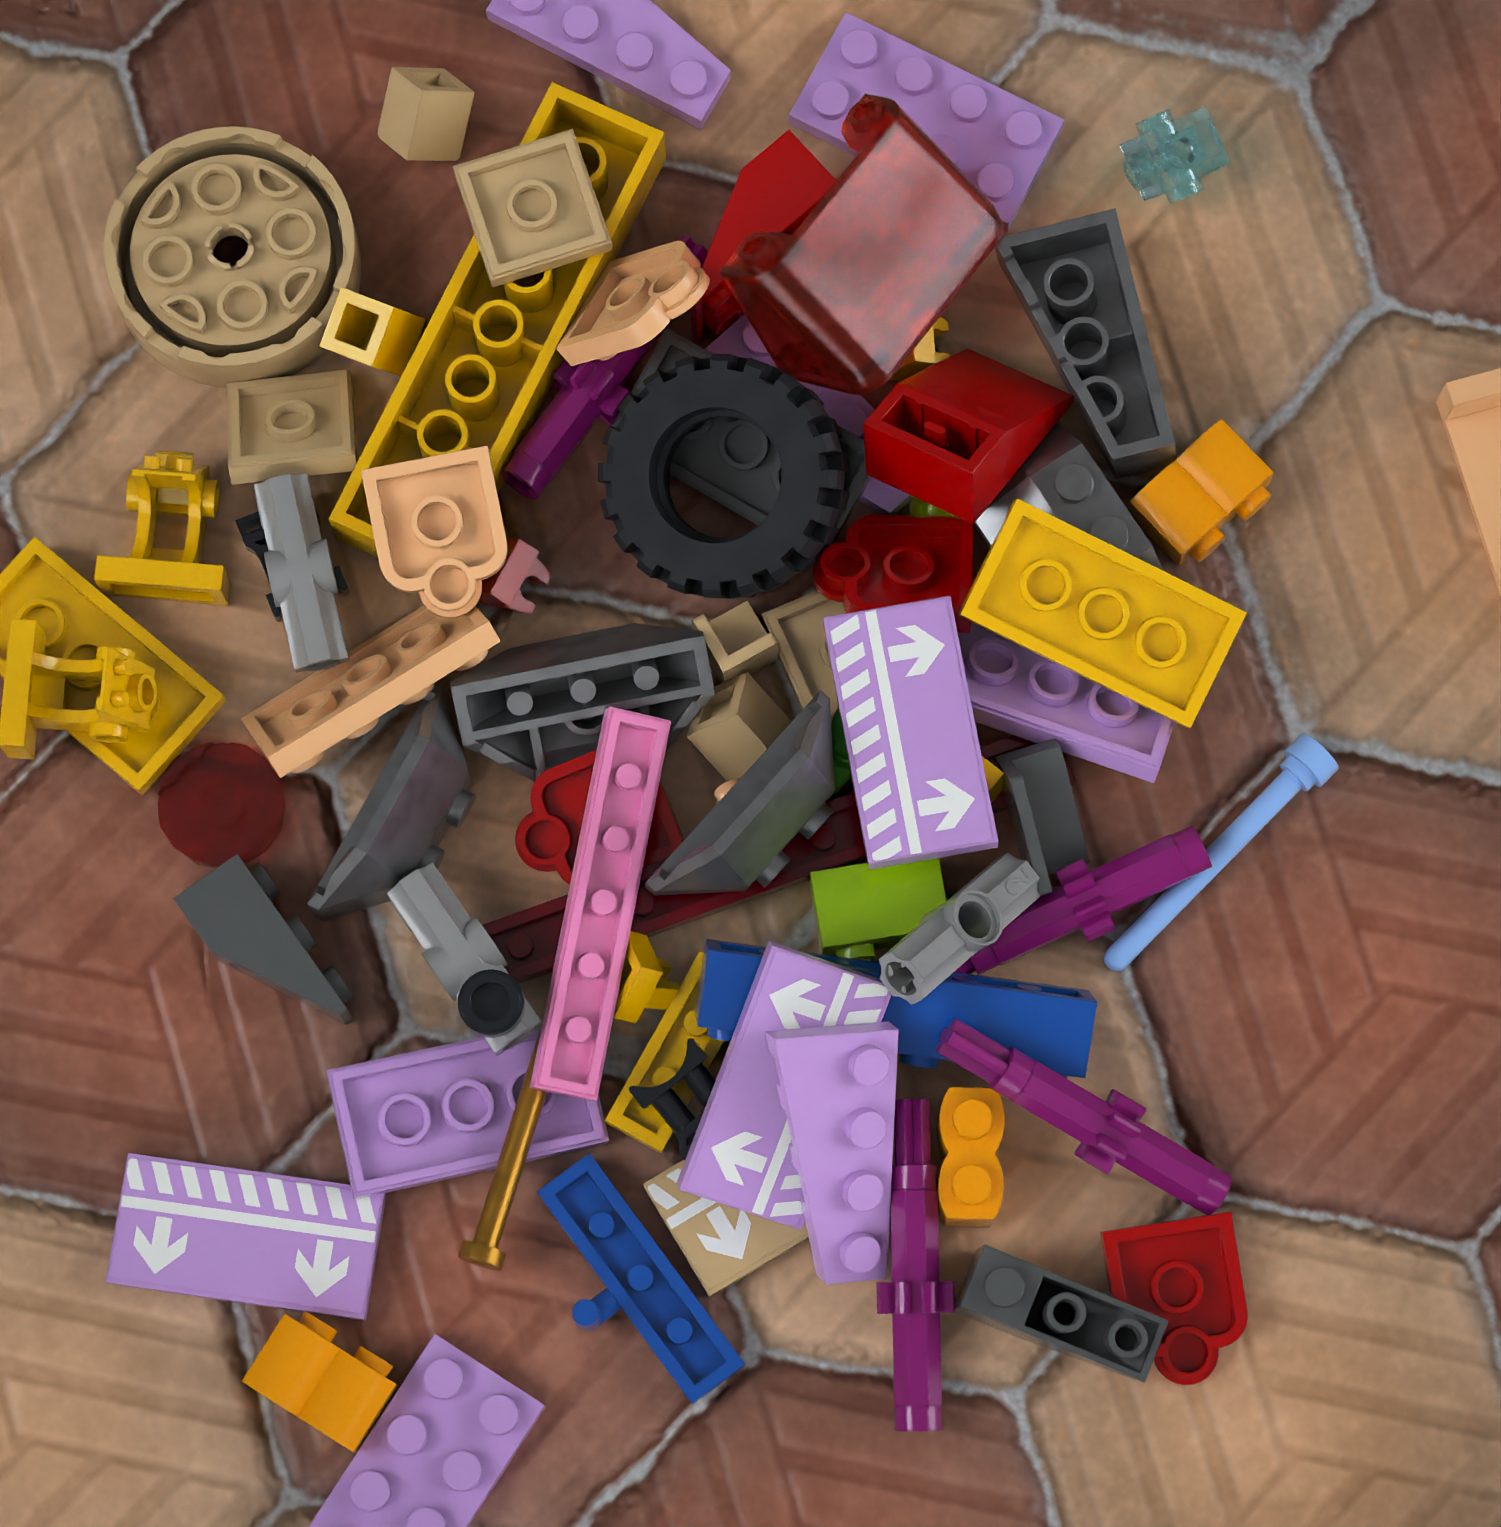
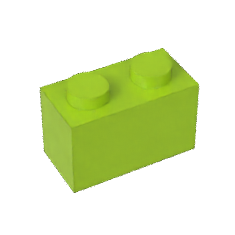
M939 858L869 870L868 863L810 872L809 885L820 950L821 954L872 960L875 958L874 950L895 946L919 925L920 920L926 913L946 902Z

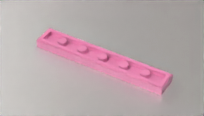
M611 706L604 711L530 1088L589 1101H596L598 1098L669 736L670 720Z

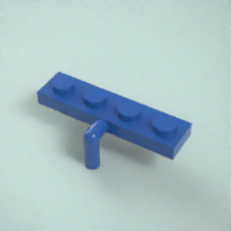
M590 1153L537 1191L539 1197L606 1287V1289L591 1300L583 1299L574 1305L572 1316L580 1329L592 1331L622 1309L692 1405L745 1366L740 1356Z

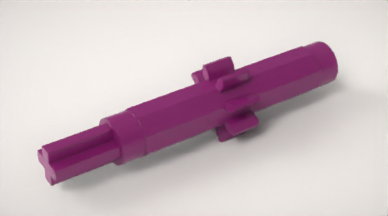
M682 236L679 241L685 243L700 261V268H702L708 253L707 249L704 246L696 245L690 237ZM664 329L646 344L617 353L605 361L596 359L570 366L564 359L552 375L555 380L551 386L559 392L500 472L503 480L522 496L532 500L538 499L598 418L610 426L615 422L620 412L618 407L630 394L622 386Z
M1191 825L1092 871L1088 870L1083 858L1056 870V876L1060 885L1053 888L1051 893L1040 896L1002 930L996 942L977 951L954 972L970 974L976 971L977 975L982 974L1079 929H1082L1087 942L1115 930V925L1110 915L1188 880L1190 877L1212 867L1209 856L1196 829Z
M957 1018L953 1019L949 1028L945 1027L939 1037L941 1041L935 1050L938 1054L988 1082L990 1089L1079 1140L1081 1143L1074 1152V1155L1103 1173L1109 1174L1116 1162L1205 1215L1213 1214L1227 1196L1231 1186V1175L1139 1122L1146 1108L1115 1089L1110 1091L1106 1101L1016 1048H1006Z
M930 1099L895 1100V1165H892L890 1203L891 1282H876L877 1314H892L895 1431L942 1430L940 1313H955V1281H939L937 1165H931Z

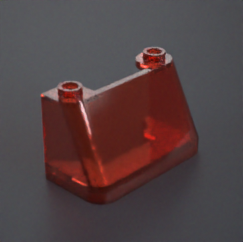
M864 94L860 101L850 109L841 129V133L848 146L853 150L859 151V154L793 235L764 231L753 233L740 243L737 251L719 271L777 368L796 377L797 381L853 395L873 392L883 386L895 374L998 244L1004 233V224L989 198L899 104L892 99Z

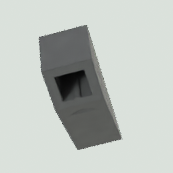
M236 854L173 898L217 961L345 1025L353 1020V1017L344 1005L354 997L332 965L321 972L307 952L317 946L316 942L296 914L284 920L271 900L281 893L259 862L248 869L239 855Z
M985 1244L975 1251L955 1302V1312L1012 1336L1143 1383L1146 1381L1169 1321Z

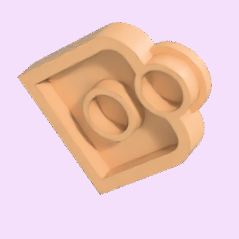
M682 241L670 242L609 261L556 350L570 366H575L596 359L605 361L617 353L640 347L655 338L671 319L680 316L694 306L706 292L710 278L700 268V261Z
M488 445L361 470L379 565L385 579L400 591L419 593L425 607L437 616L457 618L469 613L477 605L481 597L482 580L493 576L501 569L508 551Z

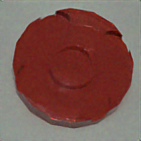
M214 742L196 745L176 758L161 779L157 804L160 827L174 849L196 865L216 869L236 854L239 855L246 865L268 850L282 828L286 804L279 777L265 757L247 745L230 742L231 744L224 742L214 744Z

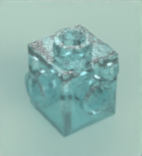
M1206 106L1177 118H1173L1170 109L1161 111L1135 123L1140 135L1119 144L1125 156L1123 158V168L1130 184L1140 191L1144 201L1166 194L1170 204L1184 199L1204 189L1200 180L1201 177L1230 164Z

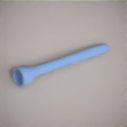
M1302 733L1284 751L1286 759L1280 764L1282 772L1206 849L1212 867L1166 889L1107 949L1104 954V963L1107 968L1112 971L1125 969L1301 789L1308 792L1313 785L1321 787L1339 769L1335 759L1321 744L1309 735Z

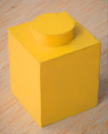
M341 287L319 347L371 367L402 376L416 348L426 319Z

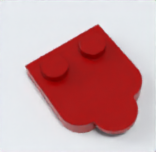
M885 514L867 515L859 518L849 527L846 542L835 543L827 547L822 555L818 557L819 561L814 564L813 582L816 589L830 600L843 602L846 614L950 596L957 632L970 633L971 621L959 616L958 613L972 586L973 524L961 518Z
M597 749L552 767L539 775L532 786L530 794L533 811L521 820L515 834L516 849L524 863L538 871L550 872L557 870L560 877L569 885ZM661 780L659 782L643 867L668 859L685 840Z
M1232 1212L1101 1231L1100 1237L1110 1296L1169 1320L1154 1357V1363L1158 1371L1169 1381L1181 1385H1192L1206 1379L1216 1367L1219 1356L1218 1348L1234 1343L1244 1332L1248 1320Z

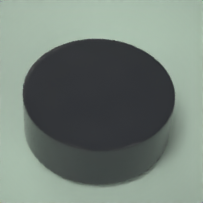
M489 969L479 971L465 981L458 995V1010L462 1020L471 1031L483 1037L495 1038L504 1036L517 1027L524 1014L525 1000L519 984L513 977L503 971Z

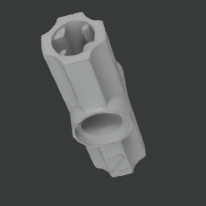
M307 473L276 476L255 484V499L268 551L264 552L267 573L276 607H281L295 672H313L348 662V648L344 629L334 596L339 594L327 539H322Z
M1008 852L999 856L944 904L926 913L915 929L878 959L881 965L880 980L892 996L901 997L911 1005L921 1001L977 951L996 942L1002 930L1040 897L1037 885L1040 879L1027 860L1014 858Z
M433 863L413 871L400 880L387 893L394 909L409 931L413 932L425 951L421 953L453 1001L458 999L460 989L465 981L479 971L494 969L508 974L504 968L508 964L489 934L476 917L470 918ZM525 995V1010L517 1027L504 1036L495 1038L484 1037L496 1056L512 1049L542 1026L536 1010Z

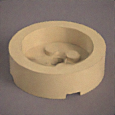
M239 126L215 127L186 134L158 148L136 167L137 173L125 187L119 199H114L106 222L103 241L105 272L110 289L128 328L143 349L161 365L186 379L209 386L226 388V383L291 376L319 358L327 350L319 347L340 288L359 293L361 281L360 247L350 209L340 186L327 168L314 155L309 156L301 149L283 141L280 135L256 128ZM227 236H237L243 238L248 243L246 254L236 262L237 265L231 266L230 263H223L214 257L216 244Z

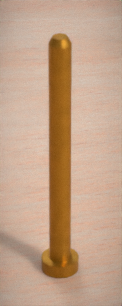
M542 1026L539 1030L473 1241L462 1240L457 1256L468 1263L491 1270L501 1271L506 1253L499 1250L498 1246L547 1094L546 1091L530 1088Z

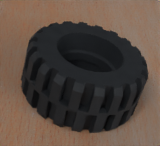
M712 353V356L700 359L691 356L675 361V368L667 372L657 370L644 379L645 388L637 396L628 394L618 407L623 416L617 427L608 426L602 444L609 446L607 462L598 463V482L605 483L607 498L600 500L604 518L613 520L618 531L613 537L623 552L631 553L638 560L636 567L650 578L660 579L668 584V588L684 594L703 596L704 598L742 599L755 597V594L765 591H776L790 584V578L799 572L806 573L819 561L816 555L825 544H832L839 531L835 523L840 510L846 511L850 492L844 491L845 474L850 473L848 454L842 453L839 439L843 435L835 419L828 416L823 408L825 403L813 390L806 388L798 382L796 377L767 363L750 357L748 359L733 354ZM716 418H738L758 427L774 444L781 461V488L771 513L759 526L739 536L717 538L700 533L680 517L670 494L669 470L675 451L687 433L705 421Z

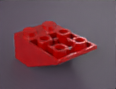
M787 130L740 171L702 266V269L710 278L709 286L700 300L690 308L691 334L697 342L702 340L711 331L715 335H720L726 331L742 315L743 309L741 306L757 292L762 296H766L774 291L789 275L790 270L787 268L804 253L809 257L816 255L836 235L834 227L837 226L839 182L790 130Z
M967 348L898 382L863 423L866 475L974 524L1073 404L1074 395Z

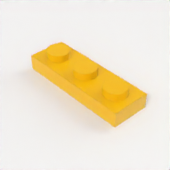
M699 951L681 983L676 997L671 1001L605 1119L606 1124L662 1154L671 1138L673 1130L652 1104L643 1109L629 1092V1087H654L674 1077L685 1060L688 1039H695L709 1058L703 1062L707 1070L724 1043L722 1040L707 1036L708 1028L697 1026L695 1010L704 955L701 951ZM681 1080L672 1089L688 1107L694 1094L684 1081Z

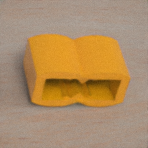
M1221 419L1142 488L1129 502L1128 511L1136 523L1177 566H1180L1191 556L1199 563L1210 555L1225 539L1226 536L1220 529L1236 515L1243 521L1248 520L1270 499L1271 494L1265 488L1270 484L1274 472Z
M949 1087L942 1101L937 1117L936 1136L940 1153L944 1159L937 1178L938 1214L944 1226L990 1227L1000 1209L1004 1193V1178L1000 1162L995 1153L1003 1137L1005 1115L999 1093L990 1088Z
M306 1311L303 1312L298 1321L284 1314L241 1382L350 1451L357 1453L398 1388L396 1383L386 1378L393 1366L362 1346H359L354 1356L331 1343L338 1331Z

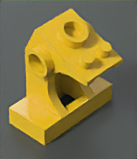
M156 451V455H144V463L132 469L127 482L126 507L128 511H138L135 542L129 558L97 555L94 580L105 596L229 606L231 580L223 565L202 564L207 517L216 518L220 504L219 480H210V465L193 464L194 454ZM157 514L188 517L184 550L153 548Z
M10 619L0 717V748L8 758L34 760L37 728L88 731L90 739L107 743L126 742L128 732L149 731L151 710L154 708L157 700V686L154 680L155 669L136 660L135 651L122 647L102 646L97 648L96 659L72 660L44 655L46 634L36 620ZM67 681L101 682L100 697H97L96 709H65Z

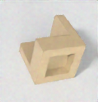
M392 67L378 127V137L406 160L456 161L461 155L475 92L444 68Z
M748 600L709 622L704 614L692 620V630L703 631L709 665L720 684L745 672L752 675L779 660L778 640L773 632L766 633Z
M748 672L714 687L715 696L705 707L702 706L693 718L686 736L726 781L741 778L791 723L787 715Z

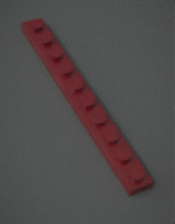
M1013 735L982 746L980 750L981 755L996 766L995 756L1038 743ZM1062 752L1071 786H1073L1074 778L1069 768L1064 752ZM1003 790L991 803L993 814L1007 809ZM853 792L825 802L834 812L809 840L800 832L795 835L782 850L791 860L765 888L755 880L746 891L654 896L645 888V884L667 859L643 867L630 931L651 937L810 880V872L849 866L866 860L855 793ZM568 894L482 925L508 965L504 968L518 984L553 972Z

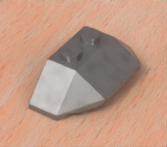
M1059 423L1055 424L974 523L991 548L1014 499L1018 498L1163 570L1153 546L1089 452L1077 438Z
M638 623L509 648L450 682L463 746L476 753L484 754L500 765L534 782L544 771L597 749L604 711L609 706L670 720L667 751L688 727L701 707H705L715 696L703 631Z
M433 683L434 687L431 692L421 700L307 903L312 914L323 921L391 901L387 893L400 880L417 869L433 863L438 870L445 854V850L438 847L450 825L458 829L463 824L473 806L476 795L469 791L473 785L444 688L437 683Z
M820 690L718 804L648 879L645 884L646 889L654 896L746 891L755 880L765 888L791 860L782 852L786 845L798 832L809 840L834 812L825 803L835 791L831 709L828 696Z

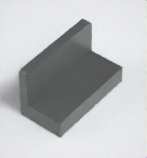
M1056 739L1047 740L994 757L996 767L1004 773L1002 790L1020 859L1027 860L1040 879L1037 885L1040 896L1052 892L1048 875L1055 874L1056 870L1081 858L1084 859L1085 864L1090 863L1061 745Z

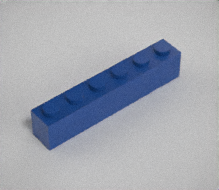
M706 939L695 1018L698 1027L708 1028L707 1036L717 1040L731 1041L766 947ZM804 952L879 978L881 975V965L876 961ZM953 972L925 998L911 1005L905 999L891 995L881 1022L889 1021L899 1029L898 1053L901 1054L900 1061L908 1065L936 1068L939 1067L940 1059L949 1060L938 1054L935 1050L941 1041L939 1037L944 1028H949L953 1019L957 1018L1006 1048H1016L1065 1078L1067 1076L1085 1078L1097 1001L1090 991L1085 989Z

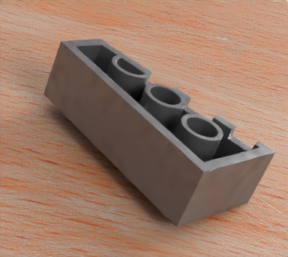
M1116 208L993 239L997 259L1066 388L1071 395H1074V402L1115 478L1119 479L1167 467L1177 459L1175 442Z

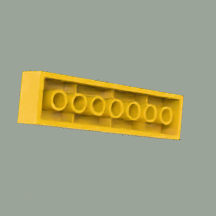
M554 82L551 83L520 145L573 129L612 242V250L492 288L475 235H473L329 517L336 539L378 558L361 470L488 445L498 494L504 482L500 472L528 434L551 388V384L555 380L552 375L564 361L563 356L556 350L558 344L607 263L616 259L666 160L665 132Z

